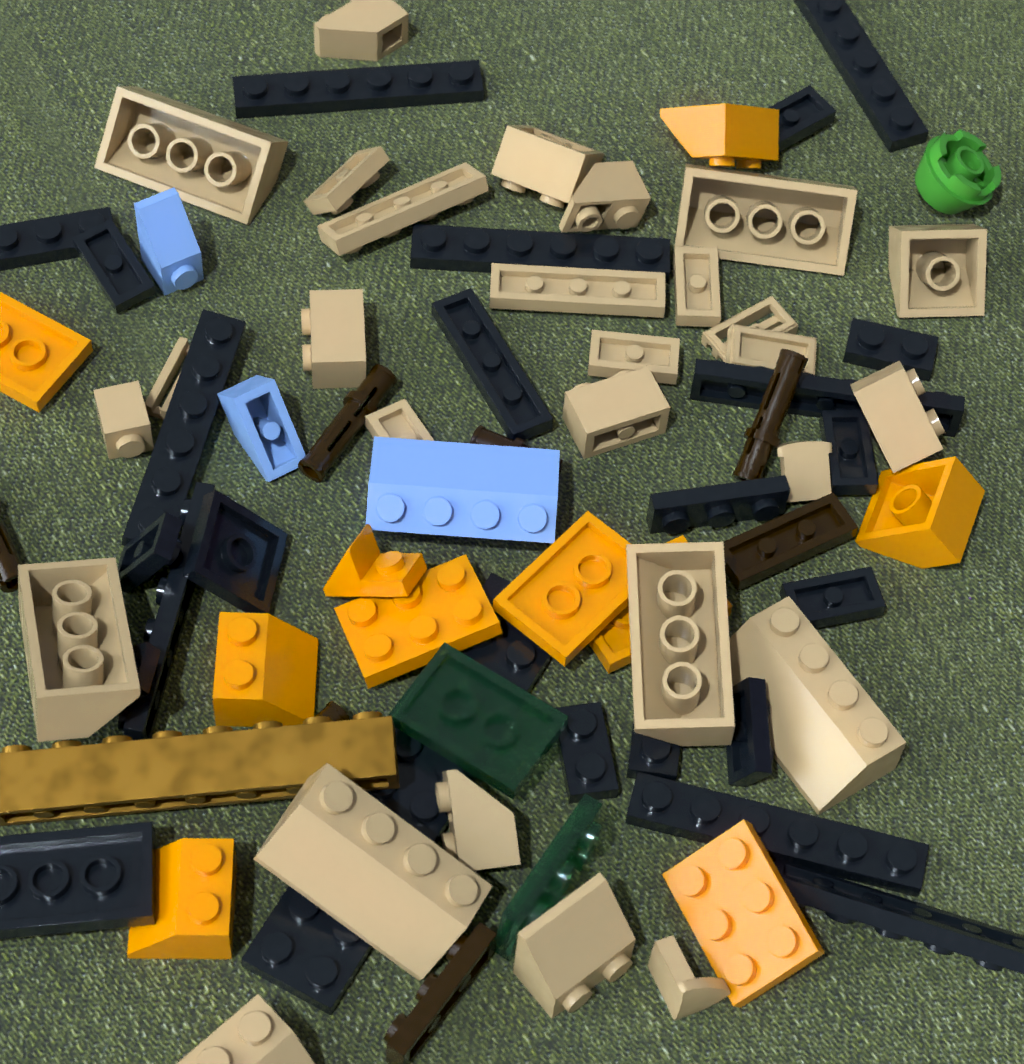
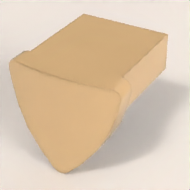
M790 441L782 443L777 447V456L780 457L781 476L786 475L790 488L787 503L817 500L832 493L829 453H832V443L824 441Z
M674 935L654 942L647 967L674 1021L709 1008L731 993L725 980L722 978H695Z

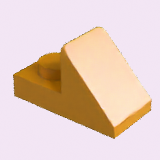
M366 524L342 557L324 586L323 591L326 597H408L427 570V566L422 553H401L399 551L380 553L372 528L369 524Z

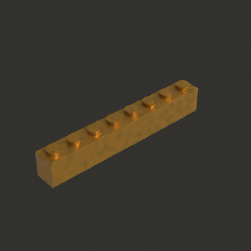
M367 711L355 714L353 720L333 721L331 717L314 716L304 719L303 724L283 726L278 721H263L254 724L253 729L233 731V728L229 726H211L203 729V734L183 736L182 732L167 730L154 733L152 739L133 740L132 737L125 735H114L103 738L100 744L83 745L82 742L76 740H62L54 742L52 748L32 750V747L27 745L6 746L2 748V753H0V826L295 798L309 776L327 763L365 791L400 788L392 716L383 717V714L380 712Z

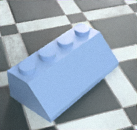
M374 436L368 483L366 524H369L372 530L554 543L560 450Z

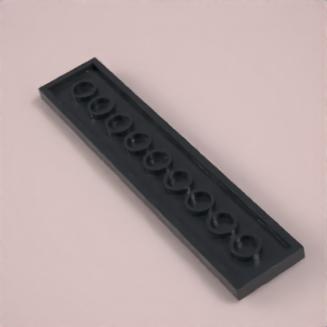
M491 572L482 588L493 607V599L511 582ZM497 612L495 614L500 622L503 634L433 662L394 722L400 788L366 791L436 844H438L442 833L449 826L447 812L439 813L435 783L443 782V771L454 769L460 771L474 783L476 782L552 659V656ZM288 886L243 955L241 963L242 967L321 1011L332 1015L373 947L292 887Z

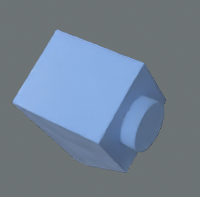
M175 187L134 203L141 260L164 296L177 290L187 289L196 282L204 280L201 250Z
M255 375L217 393L235 437L267 482L298 468L299 461L306 454L275 379Z

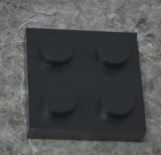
M214 490L203 497L183 577L245 613H269L288 533L219 491Z

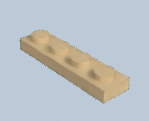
M464 162L318 225L317 229L320 240L339 256L358 252L363 248V245L372 241L395 236L402 228L418 221H429L435 218L439 212L455 205L460 206L472 202L476 196L489 191L486 176Z
M491 263L489 308L664 318L666 307L664 272Z

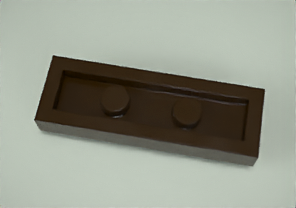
M833 492L724 541L725 573L738 591L854 538L858 526Z
M480 922L470 936L462 933L455 941L446 956V959L450 962L439 976L432 972L425 979L415 997L419 1002L408 1016L403 1013L399 1014L388 1028L384 1036V1040L388 1042L386 1045V1062L388 1064H411L494 954L497 933Z

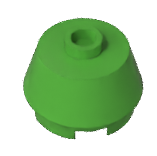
M958 130L954 135L943 133L941 136H936L928 142L915 172V184L920 195L931 207L943 214L956 215L985 204L992 198L994 190L1001 182L1000 166L998 164L992 168L988 158L982 152L987 146L973 134L964 130Z

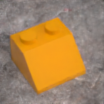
M728 103L660 109V118L692 158L709 159V167H734L736 162V169L757 170L761 169V162L778 161V109Z
M956 456L909 465L895 473L891 469L882 470L878 478L876 494L871 497L855 542L861 548L921 569L961 563L985 490Z
M219 612L212 697L216 726L253 727L254 724L263 721H278L283 726L303 724L304 719L314 717L318 638L269 613Z
M181 838L156 849V924L129 927L128 959H232L237 876L234 839Z

